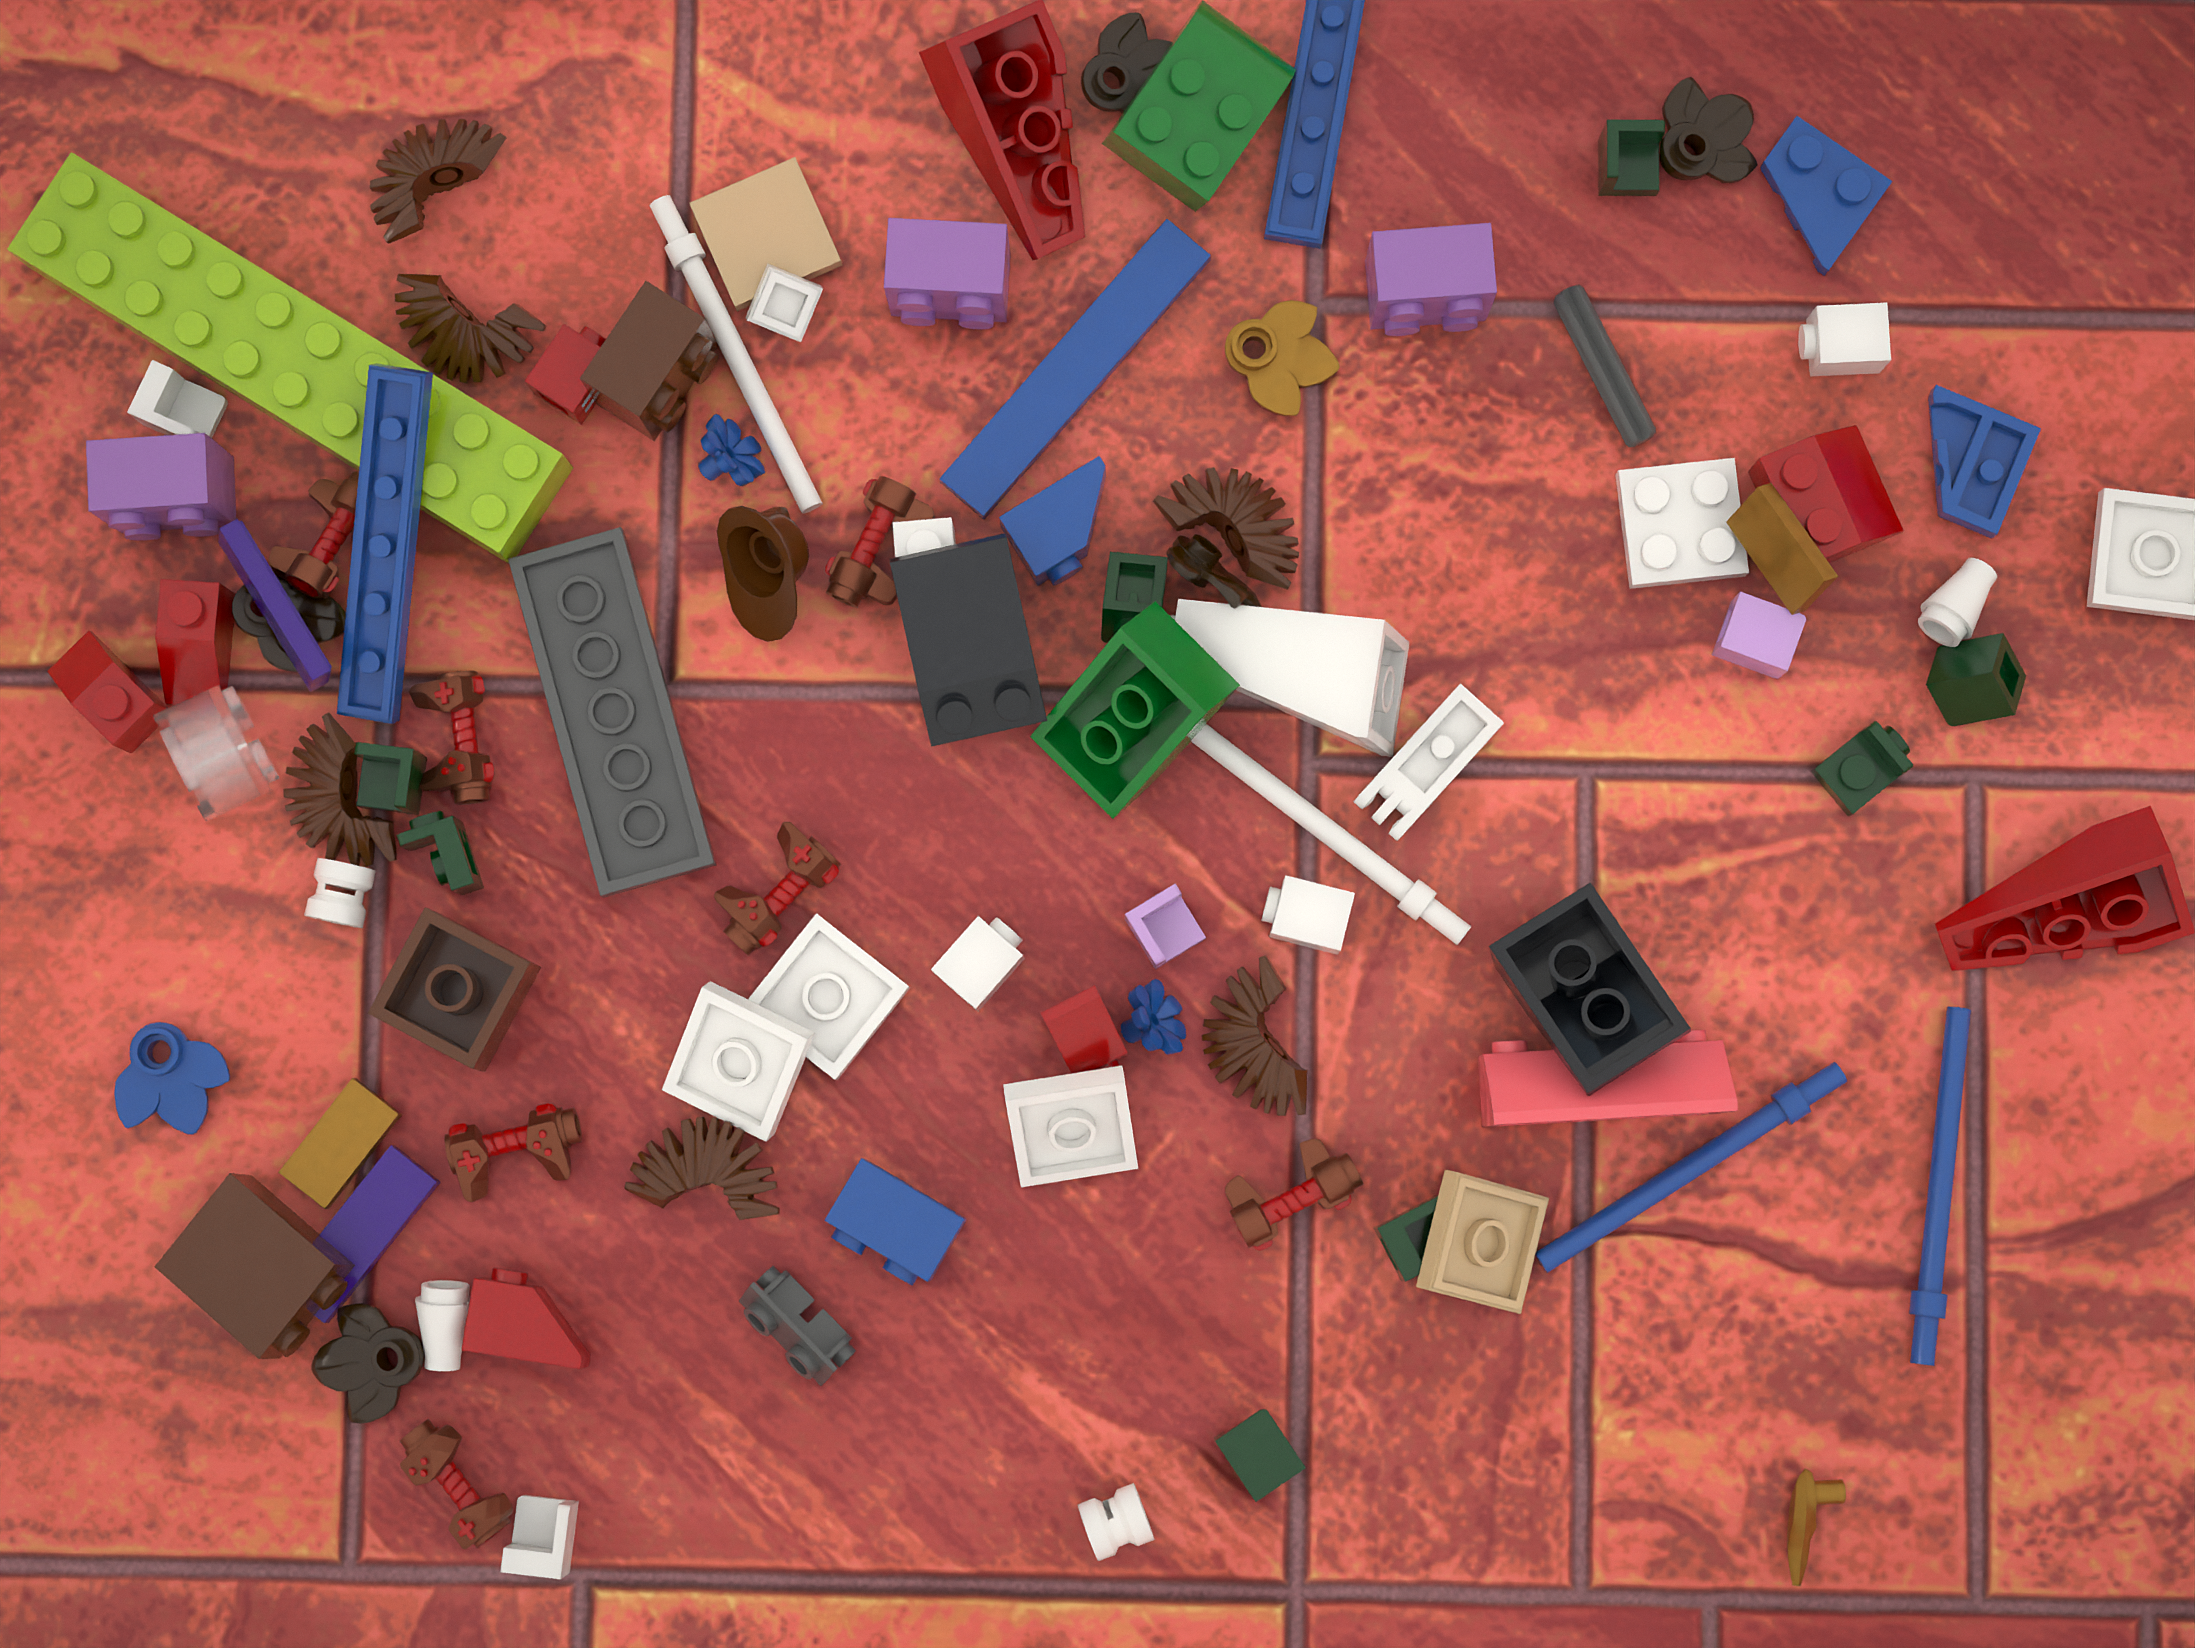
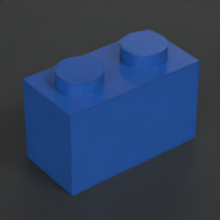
M861 1158L824 1221L836 1227L831 1238L860 1255L863 1254L867 1246L887 1257L882 1267L883 1269L906 1283L914 1285L918 1276L927 1282L932 1280L967 1219L874 1163Z

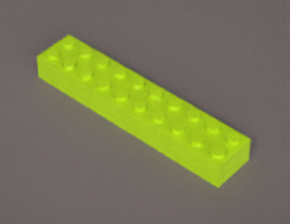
M72 152L7 248L8 251L33 271L359 471L369 365L377 363L429 372ZM433 374L420 509L509 564L508 559L519 554L573 467L561 452Z

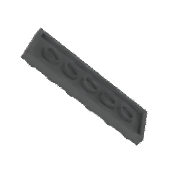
M619 527L509 558V565L600 896L605 898L717 866L624 530Z

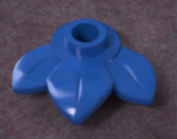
M163 1022L148 1024L141 1028L132 1039L129 1051L131 1064L119 1075L115 1082L114 1096L118 1116L126 1128H132L157 1112L173 1128L186 1134L194 1135L203 1125L208 1113L209 1099L206 1088H215L230 1081L227 1062L214 1046L205 1042L189 1041L184 1032L172 1024ZM165 1041L170 1046L171 1054L166 1062L160 1064L153 1057V1048L158 1042Z

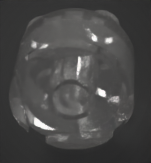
M218 684L153 715L155 722L162 729L159 732L189 792L194 791L201 804L197 807L206 822L272 791L269 783L280 779L267 750L263 747L259 738L249 742L244 731L255 726L233 686L222 690Z

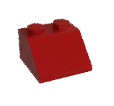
M1857 425L1816 434L1762 456L1748 471L1755 489L1769 483L1773 484L1829 563L1904 531Z

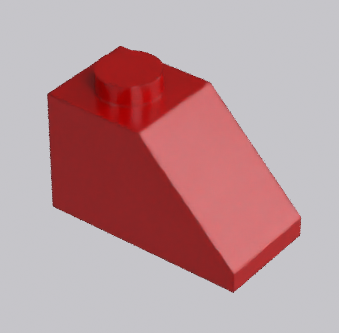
M160 580L155 640L166 705L226 709L234 627L232 602L235 593L219 582Z
M90 630L47 671L71 705L113 746L131 754L173 713Z
M1095 985L1041 1012L1070 1073L1120 1066L1118 1060L1128 1055Z
M493 1268L491 1278H474L461 1350L575 1369L589 1367L591 1354L543 1286L527 1284L528 1273Z

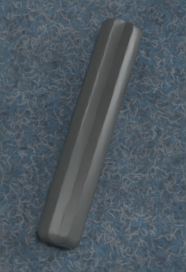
M1579 284L1564 289L1555 296L1554 306L1625 444L1628 447H1634L1650 440L1656 433V427L1584 287Z

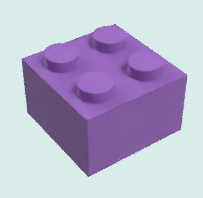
M888 218L884 290L891 316H900L902 323L912 326H931L935 324L936 318L959 320L960 326L969 329H990L993 327L994 322H1007L1011 258L1007 224Z
M1491 223L1373 231L1365 259L1370 330L1385 329V334L1388 336H1406L1419 332V326L1443 324L1444 331L1461 332L1477 328L1478 321H1486L1497 294Z
M206 433L86 441L88 511L106 522L109 528L124 533L126 539L154 540L161 537L160 530L183 529V534L187 536H213L219 534V526H224L236 520L234 457Z

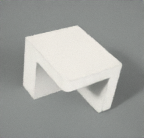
M152 360L127 413L142 425L164 435L206 433L212 438L226 410L228 401L222 395L185 380L174 369Z
M531 1495L520 1496L517 1500L512 1543L503 1548L500 1572L562 1579L570 1573L579 1501Z

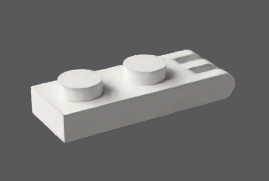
M1459 684L1353 802L1363 809L1372 803L1377 793L1385 798L1386 801L1371 818L1378 825H1381L1396 808L1403 817L1394 823L1388 834L1398 841L1500 729L1504 722L1462 684Z

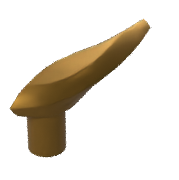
M1807 1469L1803 1470L1796 1481L1789 1507L1787 1550L1793 1586H1801L1804 1577L1810 1541L1817 1528L1816 1506L1844 1504L1846 1500V1489L1842 1479L1814 1481L1813 1473Z

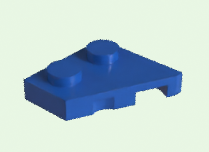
M1798 116L1795 117L1760 167L1773 192L1781 196L1785 206L1784 212L1794 230H1800L1815 257L1812 261L1815 268L1824 276L1892 183L1886 176Z
M1936 385L1929 394L1928 403L1938 517L1992 539L2000 530L2041 428Z

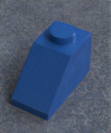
M1100 456L999 517L1001 529L1006 533V537L1037 586L1049 579L1053 586L1058 585L1074 576L1083 568L1080 560L1088 554L1106 479V466Z

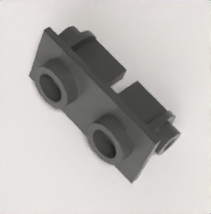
M773 1265L758 1279V1285L753 1282L740 1298L739 1302L746 1308L744 1309V1315L756 1331L764 1336L771 1334L787 1351L785 1356L788 1363L799 1375L806 1379L813 1377L822 1386L838 1369L835 1364L840 1368L856 1352L849 1344L852 1337L824 1309L807 1323L800 1314L813 1303V1297L787 1270L780 1273Z

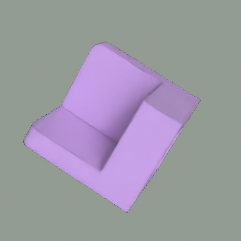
M1739 592L1730 602L1712 656L1779 679L1789 669L1806 622V617L1801 613L1791 615L1787 608Z
M1176 884L1125 914V921L1155 970L1206 939L1183 901L1182 893Z

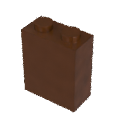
M229 1173L155 1265V1268L258 1359H280L282 1356L288 1357L292 1355L305 1342L310 1333L307 1325L320 1308L322 1310L328 1309L342 1296L348 1286V1282L344 1279L355 1265L252 1175Z

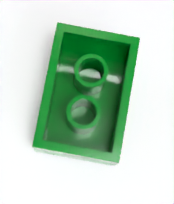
M1202 0L1102 144L1196 212L1213 196L1287 88L1296 69Z
M1155 601L1120 627L1046 716L1047 721L1041 722L1030 737L1114 819L1165 771L1240 684Z

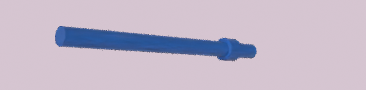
M1947 1007L1918 1290H1911L1909 1314L1915 1315L1910 1363L1931 1366L1935 1364L1939 1318L1945 1319L1948 1295L1942 1294L1971 1016V1009L1960 1007Z
M1833 1062L1797 1086L1790 1082L1771 1095L1772 1102L1536 1251L1535 1256L1546 1273L1555 1269L1786 1121L1789 1125H1792L1811 1112L1810 1105L1847 1082L1845 1074L1838 1064Z

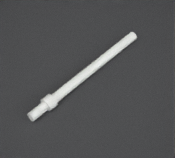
M670 195L654 200L649 206L668 242L664 249L674 269L682 271L801 513H808L818 508L823 503L702 261L706 254L696 234L688 233Z
M1205 724L1191 740L1201 750L1399 900L1400 903L1397 907L1415 921L1421 917L1456 945L1459 944L1472 927L1436 900L1434 897L1437 892L1420 879L1415 883L1209 725Z

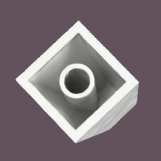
M1178 599L1176 615L1170 616L1240 684L1236 689L1237 691L1376 754L1393 757L1410 642L1388 622L1382 619L1240 605L1234 609L1230 604Z

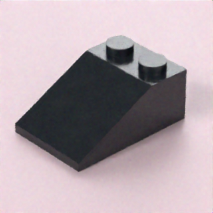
M1006 533L889 559L931 747L1047 721Z
M1588 883L1489 946L1495 968L1526 1014L1588 1096L1691 1032L1690 1026L1591 883Z

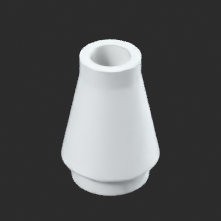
M1968 558L1950 579L1921 604L1922 615L1918 619V624L1922 631L1934 641L1948 647H1956L1962 640L1971 638L1990 588L1997 579L1994 569L1982 560Z
M435 1280L421 1284V1296L415 1298L425 1354L424 1368L427 1370L454 1371L461 1368V1349L470 1303V1285L468 1283L453 1280Z

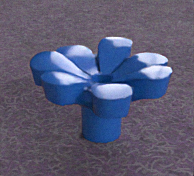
M713 415L706 423L708 432L701 439L703 450L709 454L698 463L701 474L706 479L714 481L721 474L729 472L733 481L739 486H745L753 482L754 478L765 473L763 464L756 457H753L761 452L760 444L753 436H747L741 440V430L733 420L727 419L724 422L720 415Z
M1153 979L1144 987L1138 985L1129 992L1128 1000L1134 1011L1131 1013L1132 1018L1122 1022L1120 1027L1121 1033L1129 1043L1141 1040L1142 1045L1150 1052L1162 1049L1167 1055L1181 1052L1183 1045L1180 1040L1186 1038V1029L1184 1024L1174 1019L1173 1016L1182 1011V1006L1172 995L1163 999L1165 992L1163 983L1158 979Z

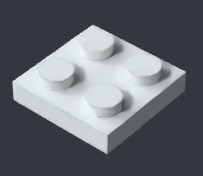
M1735 458L1617 471L1615 477L1629 589L1745 577L1749 573L1747 552L1726 523L1741 506Z
M2103 488L2099 491L2087 607L2195 620V499Z
M816 913L748 1000L815 1032L806 1057L837 1081L910 987Z
M710 981L700 990L662 1090L723 1121L732 1122L733 1126L740 1127L745 1132L767 1142L776 1132L815 1032Z
M1123 1066L1003 1084L1021 1187L1138 1169Z

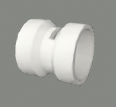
M317 858L313 875L318 882L316 893L308 898L304 916L345 926L363 928L367 912L362 905L364 894L372 889L376 871L344 862ZM329 885L337 888L356 891V893L354 896L341 892L326 890V886Z
M1134 1483L1117 1489L1114 1497L1100 1501L1093 1498L1078 1504L1085 1530L1098 1561L1115 1555L1118 1548L1125 1544L1132 1543L1140 1546L1155 1540Z

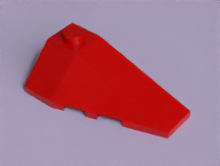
M1043 0L1035 1L920 51L919 55L943 110L1032 260L1040 259L1085 238L1078 168L1072 164L1069 129L1073 128L1071 109H1066L1062 76L1067 74L1065 52Z
M2151 806L2089 827L1935 923L1952 971L2023 964L2030 955L2055 952L2060 953L2062 960L2082 958L2084 949L2115 947L2117 954L2137 953L2195 933L2171 851Z

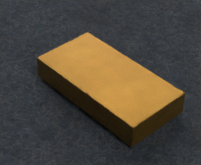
M1772 483L1757 487L1726 521L1791 615L1806 611L1839 577Z
M352 1078L278 1173L324 1209H329L403 1114L358 1079Z

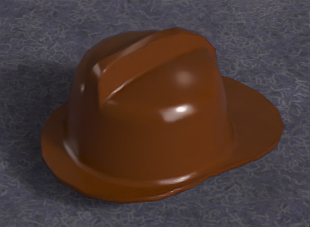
M744 506L729 508L719 518L716 532L723 560L727 594L732 611L741 626L753 637L767 642L780 640L792 630L797 617L795 582L807 568L810 557L808 543L803 532L790 519L789 512L785 507H773L763 512H758L755 509Z

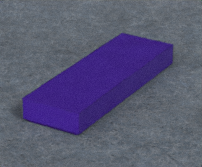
M237 518L219 528V545L309 691L312 692L328 683L332 666L242 520L239 521Z
M390 1145L320 1233L323 1239L355 1265L344 1279L348 1282V1286L342 1296L326 1310L320 1308L314 1315L323 1323H329L333 1319L338 1308L344 1305L440 1184L438 1179L395 1145Z

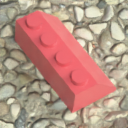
M1691 1030L1685 1036L1589 1096L1552 1047L1551 1050L1528 1051L1527 1040L1492 1042V1054L1478 1056L1482 1127L1706 1115L1738 1111L1737 1096L1723 1040L1706 1041V1030Z

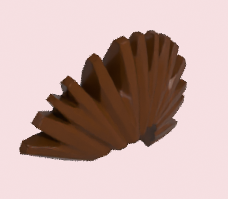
M440 119L434 143L424 123L416 126V136H413L409 130L404 132L409 148L405 147L397 139H394L392 142L398 151L394 152L386 148L382 153L389 161L378 160L376 164L379 170L389 176L370 181L371 191L386 193L370 205L371 211L377 213L373 218L377 225L392 223L383 236L386 242L389 244L422 230L425 215L422 213L424 206L421 203L429 195L432 196L434 193L450 191L454 187L462 186L464 182L478 179L484 173L506 140V137L499 133L490 139L493 130L491 126L484 124L478 129V121L473 120L467 126L465 119L458 120L450 135L446 120Z
M397 275L398 282L414 288L413 291L395 294V302L411 303L406 307L396 310V315H410V317L400 322L399 325L401 329L422 325L408 342L410 348L413 349L436 337L421 362L426 367L436 362L433 372L438 375L449 364L447 379L451 381L454 380L460 370V382L468 383L471 373L473 382H482L484 360L494 375L499 378L506 373L498 350L516 362L522 363L525 358L518 348L529 353L534 349L532 344L517 330V327L545 331L546 329L544 323L515 303L506 310L496 314L495 319L489 320L485 326L479 322L463 303L457 300L449 287L444 283L441 275Z
M1215 467L1207 468L1205 470L1207 490L1190 474L1182 477L1185 486L1177 480L1170 485L1179 502L1159 495L1153 500L1154 504L1176 531L1194 529L1195 525L1201 526L1204 522L1215 526L1217 531L1221 533V537L1225 540L1226 546L1231 550L1233 556L1237 558L1242 571L1245 572L1247 577L1288 590L1291 582L1281 573L1296 572L1298 564L1289 559L1299 557V552L1291 549V547L1299 544L1298 538L1278 535L1294 525L1293 518L1266 521L1283 508L1286 503L1282 497L1269 500L1276 492L1273 487L1255 496L1264 481L1263 479L1259 478L1254 484L1249 486L1252 474L1246 471L1238 482V469L1231 468L1223 490Z
M327 713L322 716L327 732L317 725L311 724L306 730L313 740L300 736L298 740L305 749L294 747L292 751L295 756L310 768H286V774L311 784L308 787L283 789L284 798L295 800V802L285 805L286 811L306 810L303 814L290 820V824L292 826L305 822V825L297 832L299 838L313 833L306 842V845L310 848H314L329 835L326 859L336 860L345 841L350 864L359 866L360 858H362L365 866L373 865L375 844L389 862L397 860L393 821L383 820L379 817L373 819L370 816L362 817L360 810L357 809V755L354 754L356 743L333 716Z
M1265 955L1259 958L1260 986L1244 967L1237 970L1241 984L1233 976H1229L1226 979L1238 1006L1216 995L1213 996L1210 1003L1231 1020L1204 1019L1203 1027L1213 1028L1217 1031L1203 1034L1202 1041H1216L1217 1043L1203 1051L1204 1055L1226 1051V1053L1208 1064L1210 1070L1223 1066L1215 1076L1219 1083L1224 1082L1246 1068L1245 1074L1232 1094L1235 1098H1239L1256 1083L1250 1107L1257 1109L1265 1098L1264 1113L1269 1114L1276 1100L1277 1115L1286 1116L1292 1096L1297 1114L1304 1115L1306 1114L1308 1069L1301 1068L1287 1054L1264 1024V1012H1267L1270 1009V1005L1275 1004L1279 996L1286 990L1284 983Z
M704 1117L696 1118V1126H694L691 1119L681 1121L683 1145L670 1128L664 1129L662 1134L666 1151L654 1141H650L646 1144V1147L651 1155L643 1151L638 1153V1157L645 1166L633 1162L630 1171L644 1184L626 1182L625 1190L664 1208L671 1200L678 1198L682 1194L713 1183L724 1188L723 1193L729 1198L727 1202L735 1210L739 1220L780 1213L779 1207L754 1198L756 1194L778 1188L777 1182L763 1180V1178L774 1173L773 1168L745 1169L763 1150L759 1143H755L738 1154L745 1130L737 1127L732 1134V1122L725 1121L720 1130L719 1118L715 1117L711 1119L709 1129Z

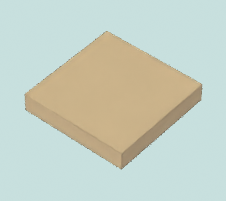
M795 157L689 203L736 311L751 305L767 264L807 280L843 266Z
M1445 1170L1416 1287L1521 1314L1549 1198L1459 1172Z

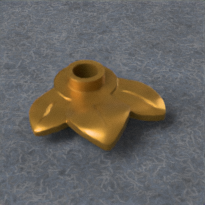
M1290 300L1277 303L1261 320L1248 319L1235 325L1229 332L1225 342L1226 359L1234 371L1247 377L1252 398L1261 407L1281 416L1298 415L1301 403L1299 387L1307 388L1321 384L1339 370L1340 364L1331 350L1320 340L1309 334L1317 317V307L1305 302ZM1249 341H1258L1263 345L1265 352L1260 358L1251 359L1244 354L1243 346Z

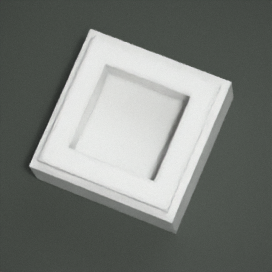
M767 264L747 312L746 319L801 342L823 288L819 284Z

